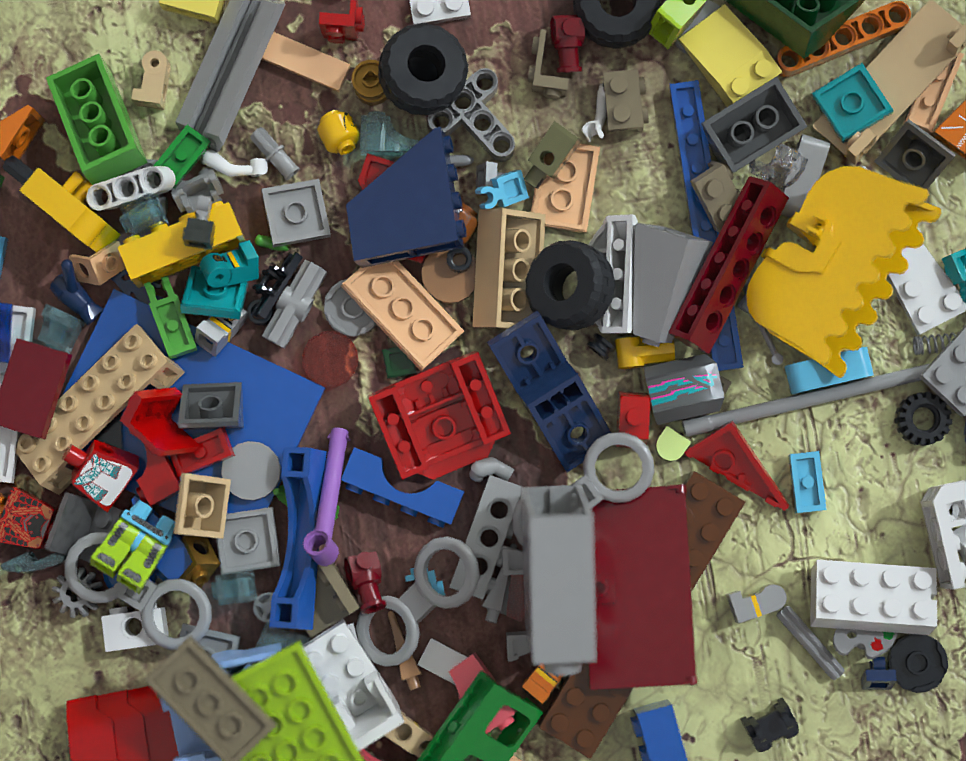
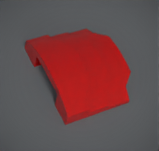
M477 351L416 373L367 396L401 479L418 473L435 480L475 461L487 458L495 441L511 434Z
M150 686L98 696L92 695L66 702L71 761H174V758L179 756L170 712H163L160 696Z

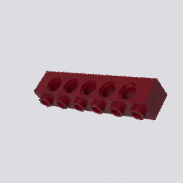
M749 176L668 332L686 346L709 354L789 200V197L772 182Z

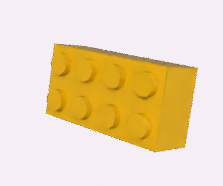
M222 201L212 203L208 221H213L215 224L212 250L185 246L183 242L184 227L186 228L188 218L196 219L195 212L178 218L179 222L168 226L167 223L158 225L151 229V234L141 238L140 235H134L123 240V245L118 246V250L131 281L140 288L144 286V283H153L160 280L161 277L170 276L200 264L202 258L207 254H222L239 248V243L245 242V238L230 203L223 204Z

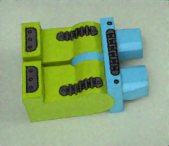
M141 500L130 511L125 509L121 518L90 559V565L112 578L118 572L116 581L139 595L170 546L171 536L175 527V521L162 515L156 526L148 523L146 519L152 512V508ZM130 552H131V553H132L131 556L129 557V559L127 560V562L122 566V564L124 563V561L126 560V558L128 557V555H129Z

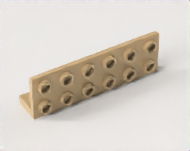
M929 0L866 67L893 108V113L861 133L858 131L845 143L841 142L824 114L813 124V129L856 165L966 47V23L962 25L934 0Z
M136 324L58 399L46 439H40L23 433L18 438L16 454L42 487L59 495L71 484V474L74 467L62 460L64 453L71 444L82 450L128 405V400L134 391H142L149 384L157 389L170 388L185 372L177 363L166 357L142 327Z

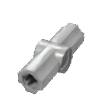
M304 260L291 285L287 286L276 304L277 310L262 337L285 349L299 322L302 323L314 303L313 298L327 275V271L310 261Z

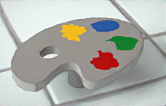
M836 629L833 637V646L837 653L842 656L848 655L857 646L859 649L865 650L866 658L874 659L886 653L892 647L898 633ZM855 633L856 637L850 639L847 634Z

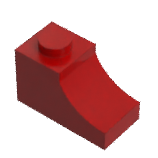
M144 444L147 453V464L143 475L136 480L139 485L136 488V492L142 502H148L150 506L155 507L179 494L181 480L177 476L167 455L156 456Z

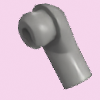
M494 457L475 461L471 465L469 476L473 481L481 482L484 477L495 474L501 479L508 481L515 469Z

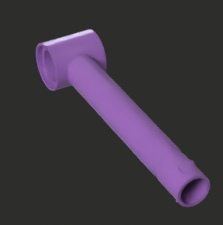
M332 428L331 433L327 437L329 440V451L327 453L315 530L306 535L303 542L305 551L321 566L332 564L339 554L338 546L332 540L345 451L347 441H350L349 432L343 428ZM326 544L321 551L317 552V549L321 545Z

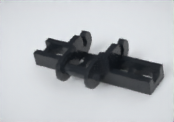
M297 252L294 254L288 253L280 268L274 265L262 270L264 277L261 282L252 286L257 295L262 294L261 299L251 313L257 320L267 317L303 257ZM269 279L277 280L272 288L269 286L265 287Z

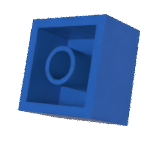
M668 699L633 708L635 716L630 717L636 737H641L643 745L638 746L642 761H688L673 705Z

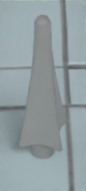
M516 544L510 545L511 548L517 549ZM502 568L495 580L496 583L493 590H490L482 605L488 610L485 621L494 624L497 623L499 613L506 615L511 575L503 576Z

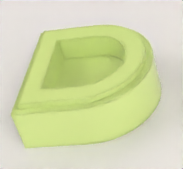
M666 426L656 441V452L663 460L674 461L684 454L691 441Z

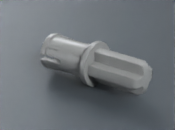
M263 127L258 128L252 133L250 138L266 156L267 163L271 162L285 180L291 179L300 170L283 151L285 147L283 145L279 146Z

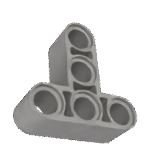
M487 68L476 71L466 80L465 86L457 98H468L471 101V105L467 109H459L455 105L456 99L443 111L429 115L428 124L431 132L434 128H437L433 124L434 120L439 116L446 117L449 120V124L447 127L441 128L446 136L451 135L463 125L495 161L505 162L514 154V138L485 106L496 95L498 90V78L495 72ZM486 78L492 81L493 86L488 90H481L477 86L478 81ZM479 119H486L491 125L486 131H479L475 128L474 124ZM504 140L510 145L508 151L500 153L493 146L497 141Z

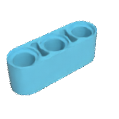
M867 347L859 348L856 351L841 352V359L847 365L846 373L841 378L835 376L813 359L784 366L791 395L874 376Z

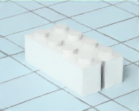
M816 560L811 568L810 627L930 635L937 627V600H932L937 595V568Z

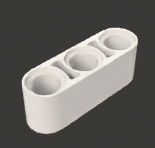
M166 166L142 168L94 184L88 189L86 199L89 206L94 210L116 209L170 191L175 185V175ZM156 172L161 177V183L158 187L154 183ZM130 181L134 185V193L132 195L129 194L127 188ZM104 190L108 194V200L106 204L103 202L101 196Z

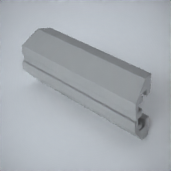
M229 0L175 123L180 131L186 125H189L211 141L208 149L218 153L225 143L286 5L284 1Z

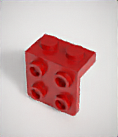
M176 387L134 391L128 400V405L120 421L129 429L133 436L138 437L148 447L152 454L166 456L195 452L199 446L184 430L179 429L178 424L171 419L183 395Z

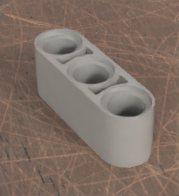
M805 134L801 135L782 190L789 197V200L781 215L790 218L795 211L799 213L808 192L821 176L830 148L829 142Z

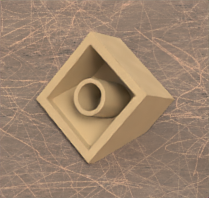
M182 473L174 533L223 539L231 479Z

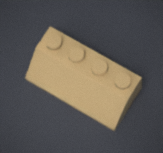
M505 208L479 209L473 327L508 329L533 313L526 298V277L534 258L544 249L546 214Z

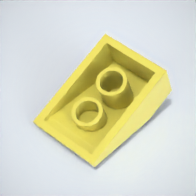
M725 4L678 39L726 107L782 73V70L767 49Z

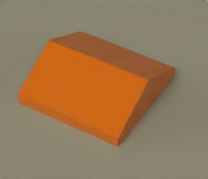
M26 105L0 121V158L3 161L11 155L16 156L20 160L45 122V119L33 107Z

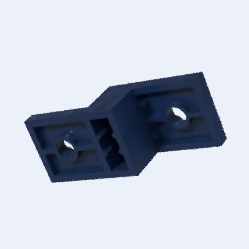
M536 311L489 340L487 344L526 410L539 426L566 472H569L583 463L588 448L596 439L611 433L578 373L568 363L542 316ZM528 345L534 347L533 353L529 357H520L523 347ZM574 428H584L580 437H570Z

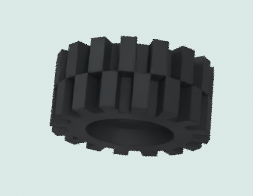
M919 392L910 395L900 403L901 406L896 410L897 418H895V424L897 423L899 427L897 431L902 433V438L905 441L909 440L910 444L926 446L941 441L944 438L943 436L949 433V425H952L953 419H950L952 411L951 409L948 410V404L942 401L937 394L933 395L932 392ZM924 407L933 413L934 423L930 429L920 430L914 425L913 414L918 408Z

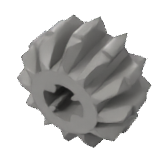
M85 568L78 569V576L87 588L95 591V589L103 586L102 582L92 583L96 577L94 572H90L85 577ZM62 575L57 577V581L62 586H53L52 591L60 593V597L53 599L54 604L63 602L59 612L65 613L70 609V617L76 618L79 611L83 617L89 616L88 607L92 610L99 608L97 603L83 600L80 597L77 598L75 594H72L66 578Z

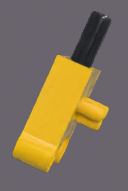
M11 155L4 161L3 169L23 185L19 191L95 252L100 251L113 241H117L121 236L120 233L83 204L88 189L93 185L77 171L61 186L39 167L34 172L16 156Z

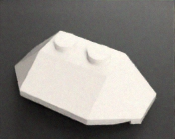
M633 214L606 216L603 225L588 244L606 257L612 266L615 280L611 305H609L603 317L595 322L600 332L604 334L631 333L633 329L635 226L638 223L636 216Z

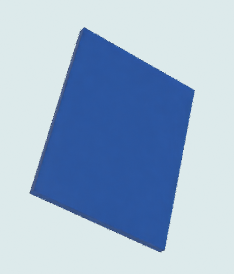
M113 289L63 394L136 324L142 327L162 353L168 357L148 304ZM188 324L195 341L196 327ZM206 338L207 342L213 344V342ZM229 342L216 357L196 344L197 351L171 359L185 372L170 387H176L181 393L183 384L242 382L244 428L225 429L231 446L233 448L237 444L247 441L260 442L268 446L278 456L282 474L284 447L299 446L326 388ZM149 384L144 390H152L157 388ZM181 399L171 416V419L177 424ZM123 424V448L125 451L139 456V469L125 489L138 495L136 488L139 485L136 480L145 471L147 453L143 442L138 437L133 436ZM217 429L184 431L195 439ZM92 440L82 449L84 452H86ZM167 455L173 465L170 455ZM223 461L192 474L222 478ZM280 476V481H279V483L277 484V486H276L275 488H279V486H280V484H281V482H282V477H281V476ZM272 491L264 498L245 500L229 492L227 514L269 508L275 495ZM179 494L159 505L176 513Z

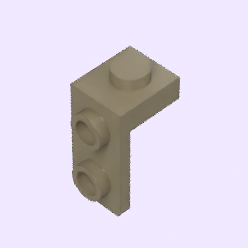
M541 29L540 37L534 36L531 54H536L537 58L536 65H530L527 82L533 83L532 92L543 93V96L549 99H560L561 96H567L569 79L540 75L546 38V29Z

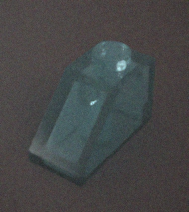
M150 193L120 208L123 214L119 217L122 227L126 233L130 232L132 236L145 234L161 224H169L158 196Z

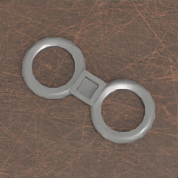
M624 432L608 433L596 439L588 448L583 461L584 475L571 485L582 486L590 508L603 499L613 503L629 502L640 497L650 486L654 475V458L648 446L638 437ZM612 445H624L632 448L642 461L640 479L634 486L626 490L607 488L599 481L595 473V463L598 455ZM520 499L512 515L513 532L518 542L523 546L522 503Z
M90 533L79 538L69 549L64 564L65 578L70 589L81 599L92 603H109L119 598L141 611V624L146 635L156 645L169 650H175L190 635L199 642L207 633L212 620L211 604L206 593L195 583L185 579H167L159 584H155L148 580L140 595L120 582H117L114 587L106 591H94L87 588L81 582L77 573V563L80 555L87 548L95 544H102L109 533ZM131 552L122 565H124L127 562V560L132 554ZM170 591H182L189 594L196 601L199 608L197 626L190 634L182 638H172L164 635L154 622L153 610L156 602L162 595Z
M441 537L435 538L424 545L415 561V583L400 598L389 595L381 596L386 601L385 608L396 611L402 617L406 626L405 643L399 651L394 654H387L377 649L369 633L370 621L376 612L370 614L359 613L356 624L358 642L373 663L388 667L397 666L405 662L417 648L420 636L419 623L436 606L444 609L456 608L471 598L477 589L479 580L478 561L472 550L461 540ZM441 549L455 552L465 565L466 577L464 585L453 596L439 594L432 588L428 580L427 568L429 561Z

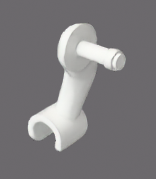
M604 83L600 84L597 91L595 119L586 123L582 128L588 142H591V138L596 134L600 138L604 137L602 127L607 118Z
M206 150L201 158L202 164L230 177L250 175L258 177L268 172L267 161L264 158L251 159L250 165L230 164L214 150Z

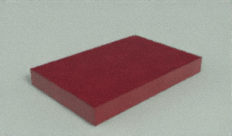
M17 338L0 388V426L45 440L73 355Z

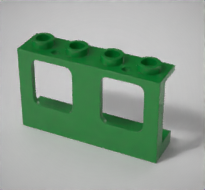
M480 671L417 761H464L469 755H473L481 761H509L531 729L536 725L543 712L529 698H521L499 685L490 675ZM505 705L510 706L517 711L513 715L515 721L504 728L497 739L487 735L485 731L499 710Z

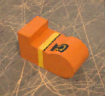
M538 664L522 683V687L543 704L564 675L548 674L544 671V664Z

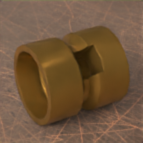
M377 60L360 62L352 73V84L356 96L366 105L376 106L388 99L379 83V61Z

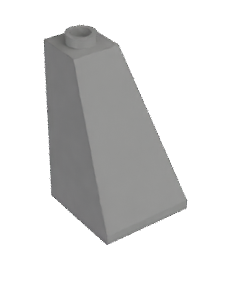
M636 223L633 334L643 337V343L659 347L660 343L672 342L674 336L668 332L709 255L713 244L712 241L664 226Z

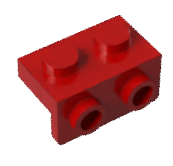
M350 0L349 14L320 12L319 26L323 38H327L328 42L342 44L345 43V40L358 41L359 32H364L365 15H363V7H359L357 0Z

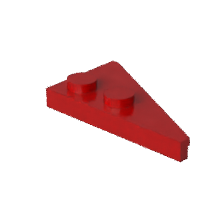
M733 420L688 447L684 452L687 457L695 458L707 465L713 472L724 475L730 482L762 497L768 504L779 507L783 511L789 508V503Z

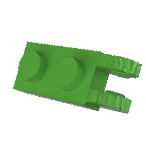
M167 275L161 277L163 289L168 295L166 298L157 300L155 289L150 282L144 283L150 300L149 306L168 358L174 359L197 351V346L185 314L181 313L178 295L174 294Z

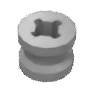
M274 592L263 593L254 602V614L263 622H270L271 599Z

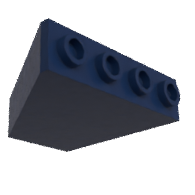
M441 127L434 128L346 204L354 262L361 268L464 247L463 238L467 237L464 220H460L458 209H462V200L459 191L455 192L454 181H458V174L455 164H451L449 154L454 152L453 143L450 135L446 136Z

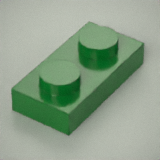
M186 125L154 166H166L173 171L176 180L173 188L176 189L210 147L211 141L189 125Z

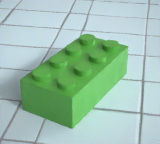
M99 53L46 77L81 171L92 185L118 177L148 163L112 72Z

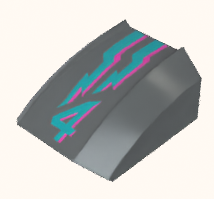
M707 354L644 367L645 380L657 425L720 411L725 399L717 363Z

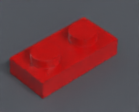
M222 427L195 438L194 440L199 444L195 452L170 455L178 477H181L182 473L192 474L235 456L227 432Z

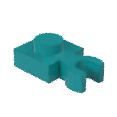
M963 249L942 258L946 275L951 279L953 285H959L961 298L966 303V250Z

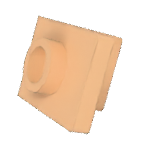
M113 241L90 257L70 255L69 259L73 263L78 281L102 285L126 269L118 250V246H121L120 242ZM80 263L86 267L89 276L81 270Z

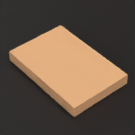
M580 144L555 179L548 175L539 189H534L531 212L546 214L545 227L587 233L600 147ZM547 153L543 158L544 164L550 165L554 160L553 153Z

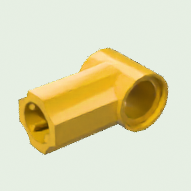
M626 337L615 340L618 369L644 367V364L664 363L675 360L673 340L671 343H660L659 347L643 343L641 337Z

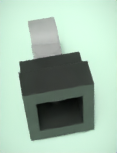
M199 195L196 219L188 218L186 228L184 227L182 239L185 246L212 250L215 224L213 221H208L212 207L211 197Z

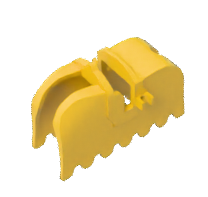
M842 166L825 173L814 183L808 192L799 213L795 211L786 223L792 232L807 243L815 246V251L812 253L793 242L782 243L776 250L770 247L764 249L760 255L764 260L756 269L748 284L746 297L749 313L771 335L815 360L838 378L843 377L846 373L847 365L841 359V352L843 350L856 351L862 346V338L856 333V327L860 324L870 326L877 321L878 314L872 308L871 302L874 299L886 300L892 296L893 287L887 282V276L890 273L900 275L908 270V261L902 256L903 249L907 247L916 249L923 245L924 236L917 229V226L921 222H935L941 215V209L925 203L929 196L927 189L894 180L863 167Z

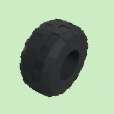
M573 0V11L575 15L581 18L585 28V36L589 40L602 47L621 49L637 44L650 33L652 29L651 21L661 4L660 0H632L634 9L627 15L616 17L607 14L602 9L599 0Z
M429 23L409 25L396 32L384 46L378 64L379 83L386 97L399 109L414 115H432L448 108L462 92L468 74L466 53L458 39L444 28L430 25ZM414 57L430 60L438 71V79L432 82L417 80L409 71L407 61Z
M573 240L554 242L540 251L531 263L526 277V298L533 313L538 311L544 322L548 325L565 330L588 328L601 319L609 305H611L615 289L613 269L606 257L590 245ZM572 272H576L578 279L577 287L574 293L565 300L563 284Z

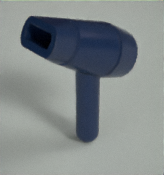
M65 259L61 262L62 273L53 279L49 289L61 303L78 314L88 326L102 314L104 309L95 303L82 285L77 282L72 261Z

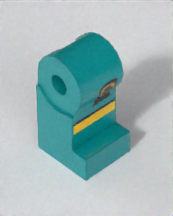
M250 240L239 243V249L222 254H207L199 264L208 285L214 288L259 279V256Z

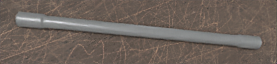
M931 363L713 415H702L682 420L685 437L711 432L731 420L735 424L921 381L919 376Z

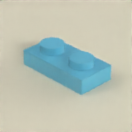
M819 451L789 454L795 513L827 510Z

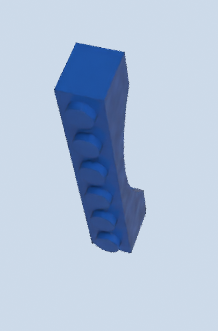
M284 447L281 477L288 506V541L282 573L271 599L269 627L313 630L318 564L305 551L303 542L306 535L315 530L327 451L305 447Z

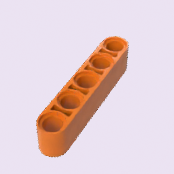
M894 1L847 20L820 48L822 52L820 56L810 54L804 59L787 46L781 48L774 59L782 70V73L779 75L786 78L792 77L898 33L910 20V8L904 2ZM889 12L899 14L901 22L895 23L891 21ZM870 23L874 27L875 33L867 34L864 32L862 24ZM835 35H845L848 39V44L840 45L837 43ZM781 57H792L795 61V66L786 67L782 63Z

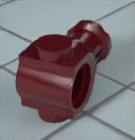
M575 14L551 16L550 39L554 48L558 49L559 67L556 68L557 73L582 72V67L579 66L578 48L582 47L584 43L585 28L581 18Z
M361 552L358 555L345 557L343 569L349 587H352L354 591L359 593L362 604L360 606L361 613L370 614L384 609L386 601L381 598L378 585L381 583L382 572L377 552Z

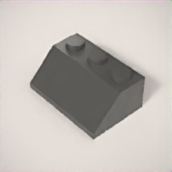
M777 77L701 123L715 158L719 163L726 164L732 173L808 127Z

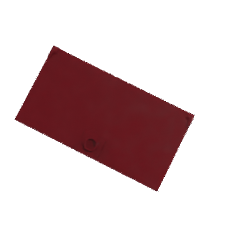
M686 485L648 487L640 497L629 502L613 503L603 499L591 508L594 538L596 662H589L590 690L698 685Z

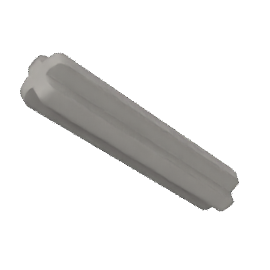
M790 606L783 607L777 613L779 620L832 680L838 679L845 672L840 663Z

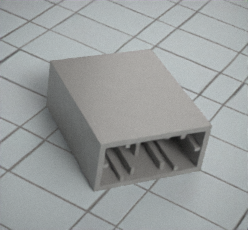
M581 485L521 487L525 629L533 664H544V671L551 675L576 674L581 671V662H596L593 514Z

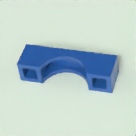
M355 447L341 478V481L347 483L345 489L360 495L363 489L374 494L373 500L389 506L390 501L401 504L400 511L414 517L417 516L418 512L428 515L427 522L444 528L445 523L452 525L464 495V491L436 481L428 489L419 493L400 492L386 479L383 470V459Z

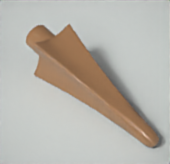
M389 611L388 618L395 640L396 651H399L405 643V639L395 613ZM412 655L408 660L399 665L401 681L407 680L410 691L421 687L418 676L423 675Z

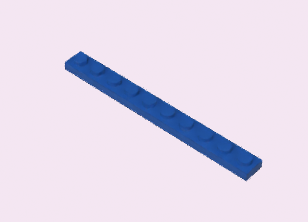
M699 80L670 84L669 92L691 232L693 236L712 241L713 247L719 232L714 230L690 182L710 169L708 163L711 162L709 143L701 125L705 118ZM734 307L710 351L711 358L717 363L719 372L744 367Z

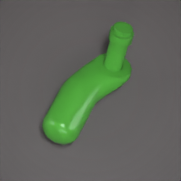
M257 235L255 238L257 246L282 252L289 250L287 248L289 245L273 247L271 237Z

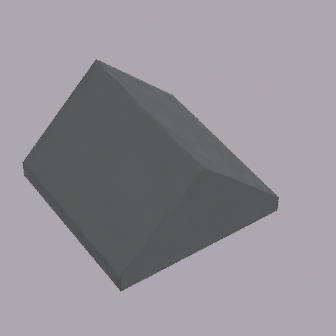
M908 119L895 133L874 162L900 182L928 189L956 154Z
M242 382L183 384V395L181 397L178 419L179 429L244 428Z

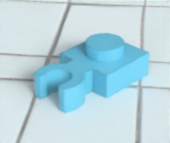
M514 170L492 178L493 187L481 186L475 190L476 194L486 193L488 196L487 201L479 205L481 209H491L497 202L499 207H506L529 198L521 170Z

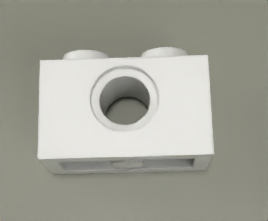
M156 603L153 610L154 622L164 635L169 636L165 607L157 608ZM126 606L109 609L110 615L101 616L106 652L156 645L146 635L143 626L138 635L131 633L129 630V622L132 618H137L141 621V611L128 612Z

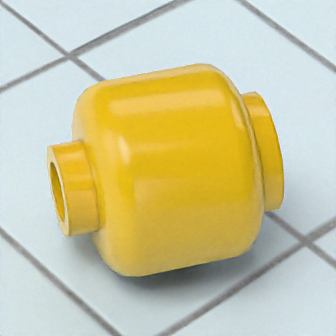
M332 110L321 117L317 131L325 149L330 153H340V155L352 152L360 139V132L352 116L347 112Z

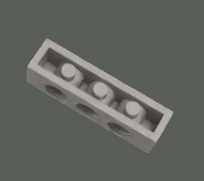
M491 475L488 478L465 543L472 550L476 558H484L488 563V569L484 574L479 575L477 589L472 595L480 599H484L485 594H489L490 590L494 588L496 578L491 576L495 566L500 568L502 566L501 546L505 538L510 540L512 538V515L516 504L521 499L522 486ZM495 502H503L508 508L507 515L502 519L494 518L490 512L491 506ZM488 529L494 530L498 535V541L492 547L484 546L480 539L481 534ZM461 558L449 587L458 591L464 585L466 577L465 565Z

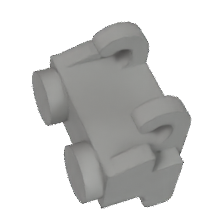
M212 168L202 169L198 176L187 181L182 180L176 189H171L172 197L181 212L187 211V213L195 212V214L199 195L211 197L212 203L222 201L219 195L224 193L220 181Z

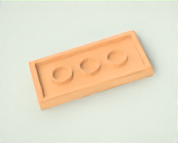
M399 261L364 268L360 267L341 285L349 296L420 371H423L464 332L459 324Z

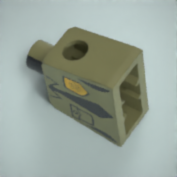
M554 121L529 157L528 161L533 164V167L524 180L539 189L548 175L555 179L582 140ZM547 153H553L554 160L550 165H545L543 162V158Z

